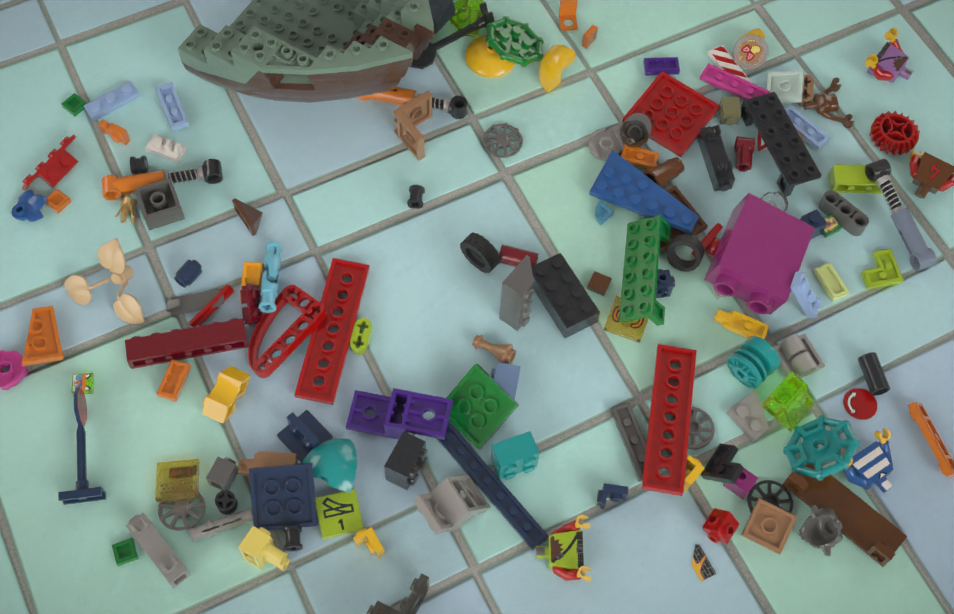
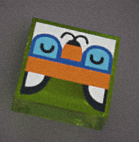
M73 374L72 394L74 395L77 387H81L84 394H94V374Z

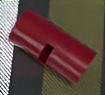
M502 244L499 252L500 263L516 267L527 255L530 257L532 267L537 264L539 253Z

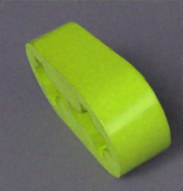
M366 318L358 319L352 331L350 349L356 355L364 354L368 349L372 324ZM366 325V328L364 329L362 334L360 331V327ZM359 339H361L362 345H360L359 348H356V344H358Z

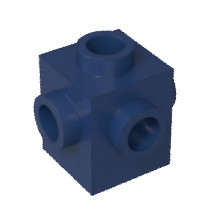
M658 269L656 299L670 297L672 289L675 287V279L671 276L669 269Z

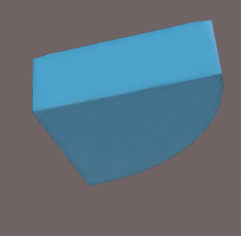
M599 201L595 209V218L599 225H602L613 215L614 211L602 201Z

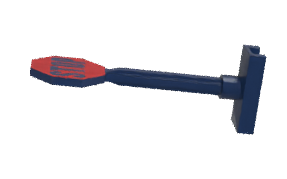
M77 387L73 395L74 412L78 423L76 431V490L58 492V500L63 501L64 505L106 500V491L102 487L89 488V481L87 480L86 431L84 428L87 421V403L81 387Z

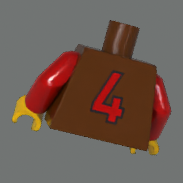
M915 149L912 150L909 156L910 176L913 178L912 183L919 186L915 192L916 196L925 199L928 192L936 194L937 191L944 192L954 186L953 165L926 152L923 154L921 151L920 154H916L914 152Z

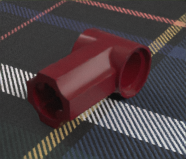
M736 137L734 152H736L735 168L740 172H746L752 168L755 138Z

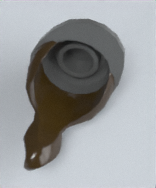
M634 113L629 116L620 127L619 134L622 142L629 147L643 146L651 134V121L649 117L642 113Z

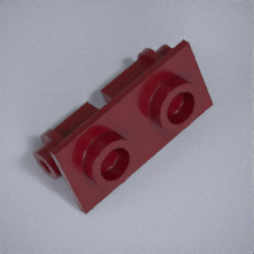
M246 284V286H241L242 290H240L241 304H247L248 306L242 308V316L245 325L258 323L262 317V311L259 309L261 295L259 285Z

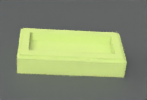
M830 262L814 268V275L832 302L849 295V290Z

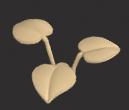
M115 238L102 245L97 252L101 265L106 269H110L112 273L110 277L88 286L85 277L72 275L66 279L64 287L74 302L86 305L92 300L90 289L112 280L114 284L122 285L117 294L118 301L113 304L116 315L126 323L141 324L146 320L138 300L130 294L122 295L125 287L129 285L128 280L134 276V272L130 266L126 265L118 238Z

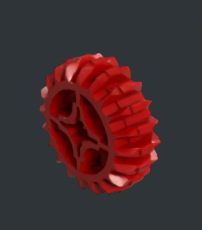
M888 111L886 114L882 113L879 117L875 118L871 125L870 136H872L871 141L875 142V147L879 146L880 151L885 150L886 155L890 152L893 156L897 153L901 156L914 149L919 140L920 131L918 130V125H914L915 120H910L909 116H903V112L897 114L896 111L893 113Z

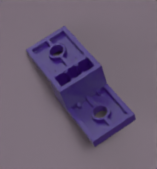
M393 388L391 397L355 390L346 423V430L398 440L403 431L407 433L445 440L453 399ZM372 409L376 414L373 417H366L365 412ZM425 412H432L435 416L431 420H427L423 417V414Z

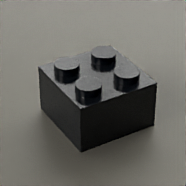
M403 431L384 465L386 480L408 490L410 485L413 486L418 478L417 472L419 468H423L428 459L426 457L428 451L426 450V441Z

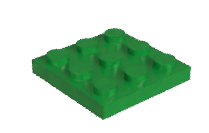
M474 364L446 397L453 399L449 420L477 449H482L519 406L479 364Z

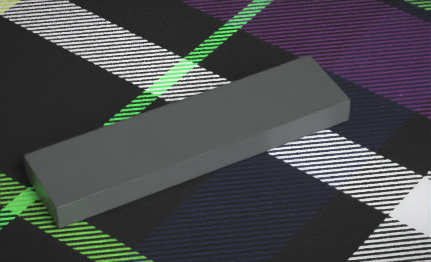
M628 402L611 407L610 412L638 480L641 482L646 441Z

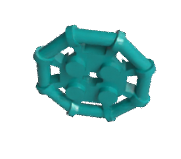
M820 415L819 418L802 426H796L790 441L783 448V453L787 456L792 467L791 471L821 481L824 477L840 470H847L856 449L860 447V441L856 439L850 427V422ZM826 426H831V427H835V428H834V429H831V430H827L825 427H826ZM844 433L847 439L840 440L839 435ZM800 437H802L803 442L797 445ZM819 444L824 446L821 449H817ZM842 448H847L843 457L841 458ZM801 453L802 457L797 460L795 454ZM833 461L836 462L835 464L823 469L824 465L831 463ZM807 464H811L813 467H815V469L807 468L805 466Z

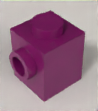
M744 468L735 484L724 483L723 486L744 500L759 478Z

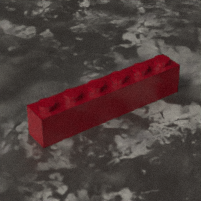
M233 318L225 322H212L204 326L194 325L182 330L173 329L165 333L156 332L143 337L134 336L131 339L125 340L127 362L131 369L167 363L171 359L178 361L249 347L243 318Z

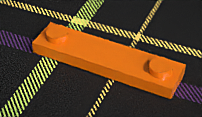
M912 402L908 405L910 409L909 414L919 425L937 458L939 470L946 477H954V461L922 403Z

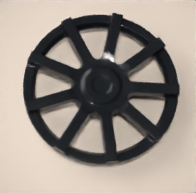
M773 480L760 481L748 493L747 503L750 513L753 510L751 500L756 502L758 500L757 497L752 496L755 489L762 496L761 499L781 509L783 508L779 504L790 503V508L787 512L792 513L793 511L792 495L779 482ZM767 483V494L761 490L760 485ZM771 484L781 487L776 494L772 493ZM784 490L789 499L779 500L778 496Z

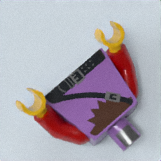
M891 28L885 33V39L890 40V42L887 41L878 55L872 54L865 61V66L869 67L867 73L875 76L877 80L893 83L898 76L908 80L913 73L911 69L905 67L909 57L901 49L898 39H895L898 36L896 28Z

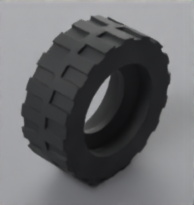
M470 233L460 243V249L465 258L484 273H490L501 261L495 247L478 233Z

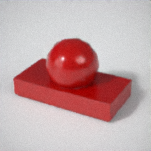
M717 223L701 241L704 249L710 255L715 254L720 239L716 237L723 228L720 223ZM693 250L691 255L696 258L695 251Z

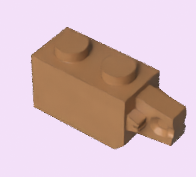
M259 451L254 455V459L239 460L238 474L249 476V468L298 464V458L296 453Z

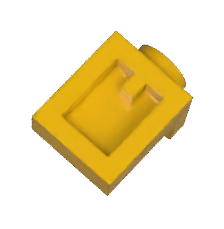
M688 455L686 460V468L688 470L685 472V491L690 488L705 469L697 458H692L690 455Z
M372 527L361 529L356 533V536L353 538L356 546L366 542L365 544L371 554L375 553L377 558L385 554L384 548Z

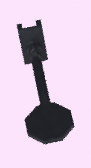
M486 2L479 4L480 18L434 44L429 42L425 51L422 50L420 57L417 60H412L411 67L424 69L434 63L437 50L477 29L485 27L487 30V24L490 21H495L492 11L488 13Z

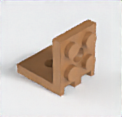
M429 91L417 95L413 100L403 103L401 107L393 111L396 117L393 120V124L397 128L394 130V133L418 161L425 158L424 136L415 126L432 117V95Z

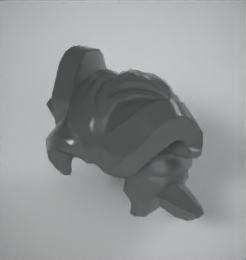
M813 505L811 507L812 515L805 520L803 526L799 529V536L814 548H822L825 556H830L831 548L843 540L841 532L843 526L841 521L838 520L834 509H818L816 505Z

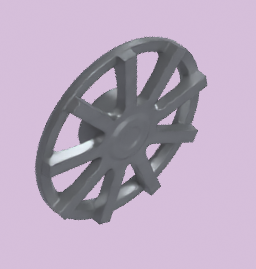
M508 123L493 124L484 132V148L495 157H511L517 154L522 147L523 138L519 129L508 125ZM497 128H504L503 133L501 134ZM507 128L511 129L512 132L506 134ZM494 130L497 136L489 133ZM514 134H517L519 138L510 137ZM487 137L495 139L494 141L486 143ZM510 142H519V147L517 148ZM496 144L493 152L490 151L488 146ZM511 147L515 152L508 154L506 148ZM499 148L504 150V155L496 154Z
M691 407L694 413L692 419H690L689 436L692 438L693 445L688 444V449L697 450L711 442L715 427L711 417L705 411ZM697 412L706 416L700 421L696 420ZM709 420L711 428H702L701 424ZM700 431L711 432L709 438L706 439L702 434H700ZM695 436H698L704 443L697 445Z
M184 487V490H191V493H193V497L185 501L186 493H183L181 489L174 490L177 491V494L178 491H182V494H184L180 501L172 498L175 503L174 505L165 504L169 499L166 495V498L158 505V516L161 523L165 527L176 531L187 530L198 524L203 518L206 509L204 498L200 492H192V489H185ZM197 497L201 501V503L190 505V503ZM163 508L172 509V511L162 515ZM202 508L200 516L192 512L191 509ZM175 515L170 525L165 522L166 518ZM189 515L197 519L190 525H188L186 519ZM178 518L183 519L184 527H175Z

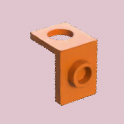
M560 0L559 21L561 31L578 30L576 19L577 0ZM571 20L573 25L566 26L564 21Z

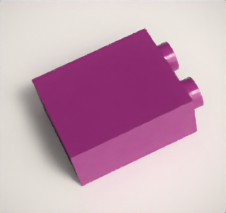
M748 193L733 209L704 280L712 283L714 289L721 295L736 296L746 301L749 309L752 311L771 315L788 300L795 272H798L815 228Z

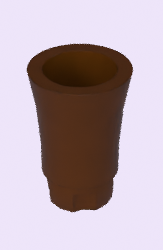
M675 157L645 170L643 174L663 188L670 181L678 177L685 168L682 160Z

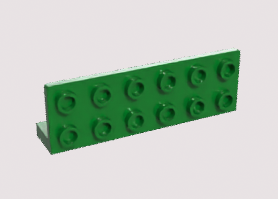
M661 215L627 224L619 321L621 323L649 318L657 326L664 325L665 307L656 300L660 241L663 243L670 242L671 225Z

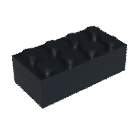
M561 253L531 267L534 280L533 290L564 338L598 322L600 311Z

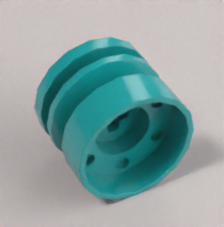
M757 336L748 338L741 345L740 349H737L734 354L727 358V366L731 374L741 384L752 389L758 388L766 380L767 376L777 370L781 364L776 350L767 341Z

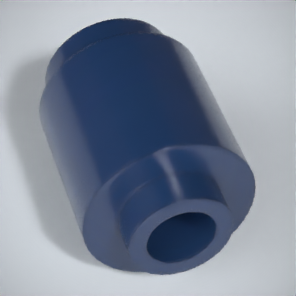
M187 260L175 273L174 280L180 286L186 288L200 276L202 266L196 260Z

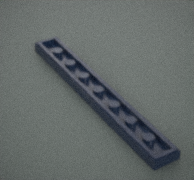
M448 422L445 440L436 439L533 551L536 546H539L548 539V534L456 428Z

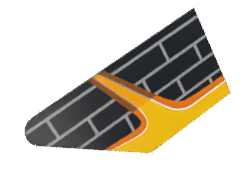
M696 544L692 567L700 581H703L715 575L716 572L700 545Z

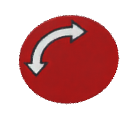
M851 389L843 398L846 412L855 419H870L877 411L875 397L865 389Z

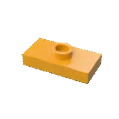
M243 263L241 286H246V284L259 285V290L261 291L263 263Z

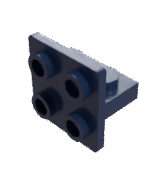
M305 410L298 417L293 412L286 417L288 425L277 434L279 440L292 453H296L301 463L315 447L333 439L329 431L308 410Z

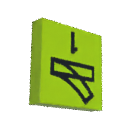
M355 489L351 490L350 493L344 491L316 498V508L323 540L355 533L364 529Z

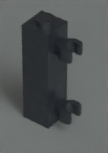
M719 125L700 128L697 137L714 192L732 189L735 181L732 171L733 166L728 159L720 135Z

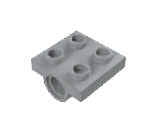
M797 334L791 335L779 345L773 347L780 357V368L790 383L825 367L806 334L800 336Z

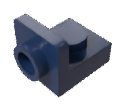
M604 483L602 490L598 489L597 502H600V509L605 508L607 498H610V501L613 502L625 501L628 495V487Z

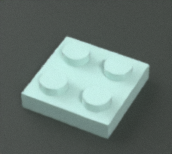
M804 70L768 72L767 90L770 93L775 92L781 103L802 102Z

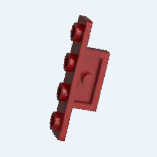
M74 134L70 138L66 136L60 142L61 147L58 150L54 148L47 156L49 159L45 163L41 161L35 168L37 172L33 176L29 174L22 181L24 183L22 187L24 191L38 177L54 188L79 162L65 150L76 138Z

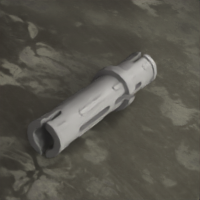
M249 508L248 510L215 521L208 520L206 524L189 528V533L192 541L209 535L213 537L216 536L215 533L253 521V516Z

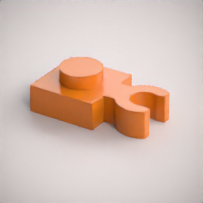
M101 120L98 124L99 127H102L100 131L111 135V139L116 143L120 142L127 145L130 142L126 129L113 123L109 124L105 120Z

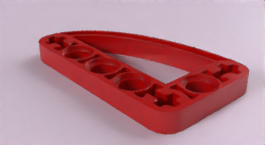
M288 285L275 298L276 311L264 312L252 334L248 348V362L252 370L260 378L269 377L327 316V311L323 304L296 285ZM290 294H296L297 298L295 299V297ZM309 300L306 306H300L301 302ZM286 303L300 311L302 314L259 357L262 340L269 326ZM309 323L307 328L299 329L301 324ZM289 337H295L292 343H286V340ZM281 351L278 357H272L274 352Z

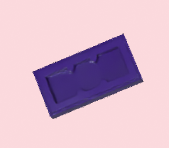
M678 57L644 58L643 60L645 76L659 75L661 71L668 75H679L680 73Z

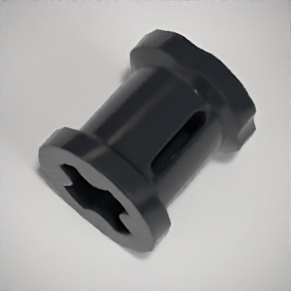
M411 185L409 187L410 199L407 200V204L410 208L420 209L423 207L422 196L425 193V188L420 185Z
M284 527L283 532L286 534L284 550L289 552L302 550L303 545L300 543L302 527Z

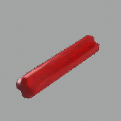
M225 285L188 322L189 326H201L219 308H211L224 294L225 302L234 293V289L230 285Z

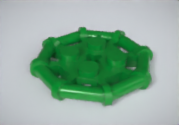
M504 16L503 19L495 22L490 21L487 24L486 43L496 51L501 60L520 64L521 67H527L530 63L542 60V44L544 41L536 35L528 23L524 24Z

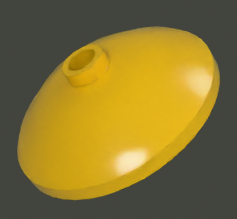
M487 35L474 39L468 45L465 53L466 63L470 70L479 76L486 78L501 77L509 73L515 66L513 62L501 60L496 51L487 45Z

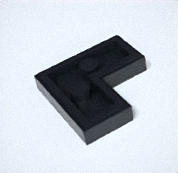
M720 443L701 473L703 479L735 484L744 469L740 463L731 462L738 452L737 447Z

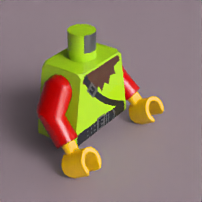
M579 515L576 520L564 524L553 531L548 537V546H536V559H548V569L565 581L580 580L581 578L587 582L591 580V577L585 575L586 572L592 570L584 565L583 531L580 530V527L584 529L590 528V524H583V521L589 518L585 515Z

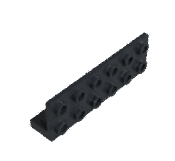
M772 92L743 100L741 118L746 127L754 123L780 171V176L776 183L783 196H790L796 185L821 178L822 175L777 94Z

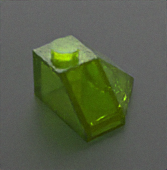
M458 0L454 2L455 15L449 22L455 25L457 31L474 23L475 20L481 17L479 4L483 3L484 0ZM477 29L467 34L466 36L478 37L480 29Z

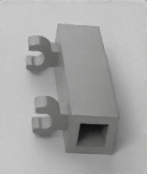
M144 513L130 519L126 527L173 589L191 575Z

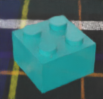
M531 431L492 444L491 461L500 480L504 478L505 480L512 479L521 472H532L537 467L540 452Z

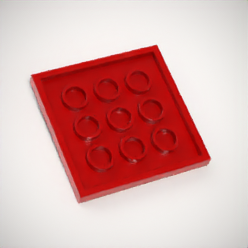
M661 71L623 117L622 122L634 113L645 114L651 121V134L649 138L677 156L682 157L698 137L700 128H705L719 111L720 105Z

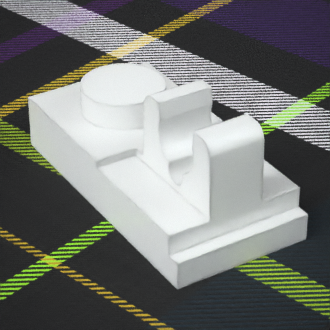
M153 134L145 147L147 152L177 163L180 162L187 150L185 145Z

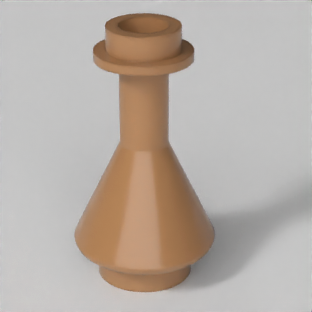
M483 335L475 336L472 345L475 346L476 350L481 347L490 351L499 363L511 364L513 362L516 350L513 349L512 344H491L483 340Z

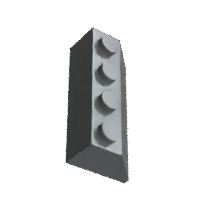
M527 255L502 282L499 319L516 331L521 326L525 327L528 324L531 312L530 305L533 301L531 298L534 293V280L530 257Z

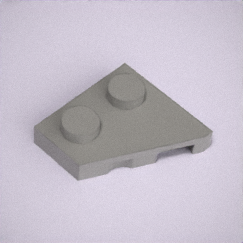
M756 389L726 412L753 443L769 430Z

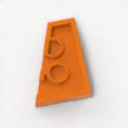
M53 306L33 308L22 366L63 360Z

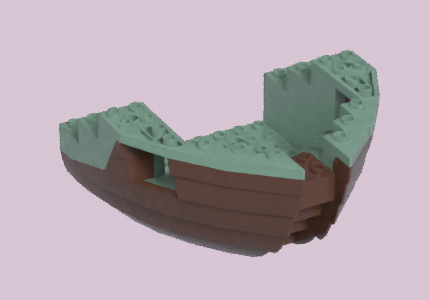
M253 0L230 26L225 25L219 33L199 24L178 47L182 64L188 72L212 84L241 94L287 102L313 103L383 93L391 87L397 86L401 78L406 75L408 68L411 67L412 60H417L422 50L425 51L429 40H432L434 24L428 0Z

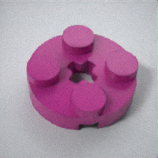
M0 351V388L2 390H9L16 386L28 374L27 365L22 366L23 357L17 351ZM4 366H11L8 372L2 373Z

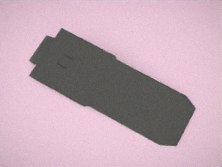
M221 290L171 297V300L167 301V312H171V316L201 310ZM224 294L211 308L224 304Z

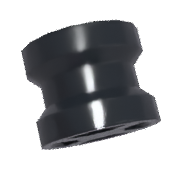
M141 156L140 158L130 157L132 175L140 172L148 173L146 156Z
M222 490L215 497V505L220 513L230 515L236 511L238 501L233 492Z

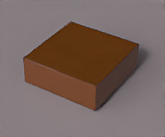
M594 271L587 289L604 296L612 278Z

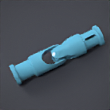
M275 241L268 242L265 246L267 254L264 257L263 263L264 273L262 275L260 291L262 300L259 303V309L265 313L276 311L275 298L278 295V270L281 266L280 252L282 251V246Z

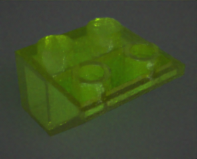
M791 371L762 402L761 406L791 432L814 404L807 384Z

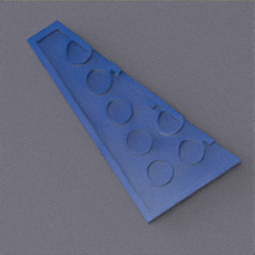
M613 150L589 191L590 196L644 217L650 218L661 215L672 228L690 235L699 219L698 215Z

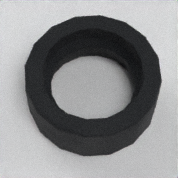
M678 235L671 241L667 249V260L671 266L679 271L689 272L695 270L700 265L704 256L703 244L692 235ZM679 245L691 247L695 251L696 258L691 261L683 260L677 256L675 248Z

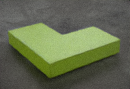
M891 248L873 251L871 255L877 268L862 270L860 273L867 290L901 284L904 281Z

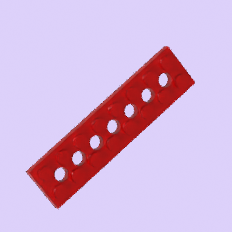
M337 258L332 259L320 301L327 311V316L311 333L294 394L295 398L334 405L370 265ZM349 276L352 280L345 283L342 281V278ZM339 293H346L348 295L345 299L337 297ZM340 309L343 311V314L335 316L333 311ZM331 326H336L339 329L336 333L328 331ZM331 343L334 345V348L328 351L323 346ZM325 360L329 362V365L326 368H321L318 366L319 362ZM317 378H322L325 381L321 386H316L313 382Z
M662 344L657 345L641 485L642 490L682 496L684 493L697 350ZM675 362L679 364L680 368L674 369L670 366V363ZM668 380H676L678 385L671 386ZM674 397L677 402L671 404L666 400V398ZM671 414L675 420L667 421L664 416ZM669 432L673 435V438L666 439L663 437V433ZM661 451H669L671 453V457H663L661 455ZM659 469H667L670 475L662 476L659 473Z

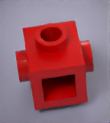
M714 508L702 529L712 542L728 544L738 528L739 522L730 511Z

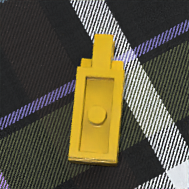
M718 309L714 317V321L722 324V327L746 338L757 336L765 339L769 329V325L735 310L733 312H724Z

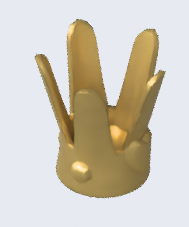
M132 196L123 198L121 208L115 216L117 217L122 212L121 223L125 222L129 211H131V223L134 224L137 200L132 198Z

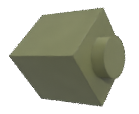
M722 97L719 104L720 124L738 125L741 116L740 98Z

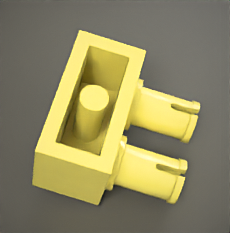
M253 526L238 547L244 560L261 570L269 562L281 571H284L290 562V559L287 558L288 554L275 547L274 540L271 538L269 531L262 527L258 529Z

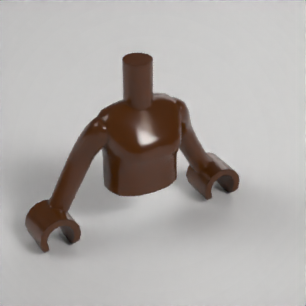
M834 78L830 87L823 92L816 93L813 102L803 104L804 110L815 109L822 117L841 122L846 128H851L855 122L849 121L853 117L851 114H847L843 118L828 113L837 111L839 107L836 95L829 94L840 89L841 84H838L839 78Z

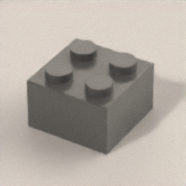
M171 178L134 189L149 230L185 219Z

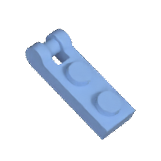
M795 272L790 288L805 315L814 319L818 315L817 308L821 306L822 300L816 297L804 273Z

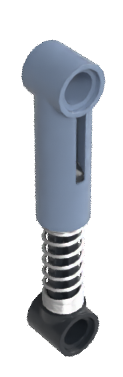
M881 159L865 166V174L870 181L876 182L878 188H881L880 192L883 193L885 201L888 202L887 205L890 206L891 218L910 254L909 260L912 268L915 271H920L935 265L937 258L934 251L927 247L909 209L901 204L902 200H899L900 196H897V191L895 192V187L890 182L891 166L886 159Z

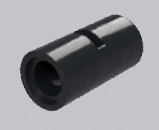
M871 352L860 356L858 362L871 395L878 396L888 392L891 388L877 353Z

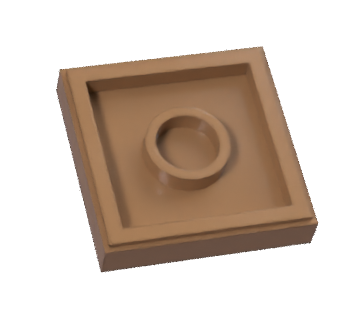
M758 498L741 536L780 555L797 516Z

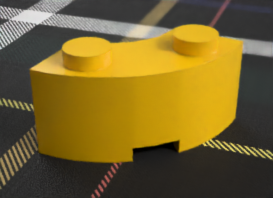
M229 366L224 371H220L215 387L203 400L202 405L204 408L202 414L220 423H224L236 409L237 398L243 397L251 375L232 366Z

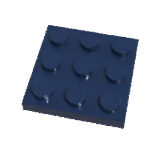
M313 462L249 468L254 527L258 529L262 527L266 530H279L288 526L312 527L318 525Z

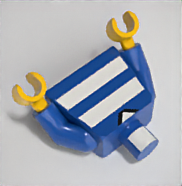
M882 428L883 435L880 431L874 433L875 438L880 441H875L854 455L849 463V468L847 470L843 469L848 482L863 487L866 490L876 484L885 493L893 487L886 477L894 469L889 441H887L891 433L888 429Z

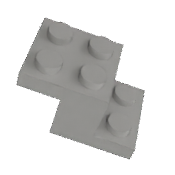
M468 474L447 477L431 493L418 495L413 500L417 505L418 511L423 514L430 529L435 534L458 530L475 514L484 513L491 508Z

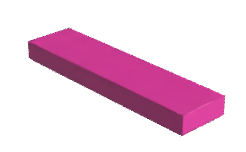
M709 63L700 75V80L743 100L770 93V91Z

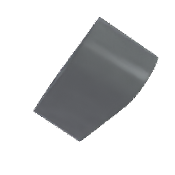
M833 190L826 191L819 202V209L827 216L832 214L840 226L853 236L862 235L869 223L867 215Z

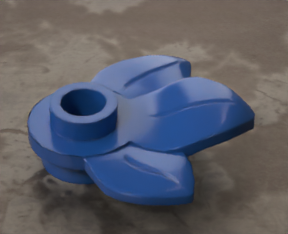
M32 190L24 192L18 198V203L12 208V216L20 221L28 220L34 222L42 219L44 216L40 209L46 203L47 198L42 195H34Z

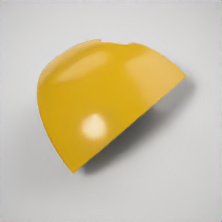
M553 45L547 50L540 62L539 81L548 93L561 83L562 70L575 60L576 52L564 45Z

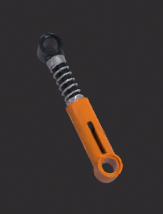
M395 86L383 93L358 98L363 101L371 99L402 105L413 100L419 93H416V90ZM457 95L452 99L444 98V100L441 97L437 99L436 96L432 98V108L434 110L439 109V111L448 112L455 119L466 117L468 101L465 97Z
M208 159L197 169L194 167L192 170L189 168L188 170L183 169V171L178 170V172L173 171V173L161 170L123 177L107 175L101 179L103 198L106 200H117L122 195L135 193L134 189L168 178H171L173 185L175 183L180 184V182L185 183V181L190 182V180L195 182L196 179L198 181L205 180L208 184H217L223 180L221 162L217 159Z

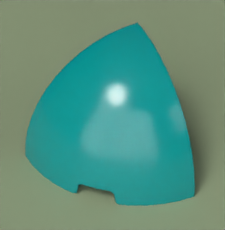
M338 438L326 441L315 447L305 457L302 463L313 462L314 478H320L326 481L327 485L336 489L351 492L357 470V454L351 439Z

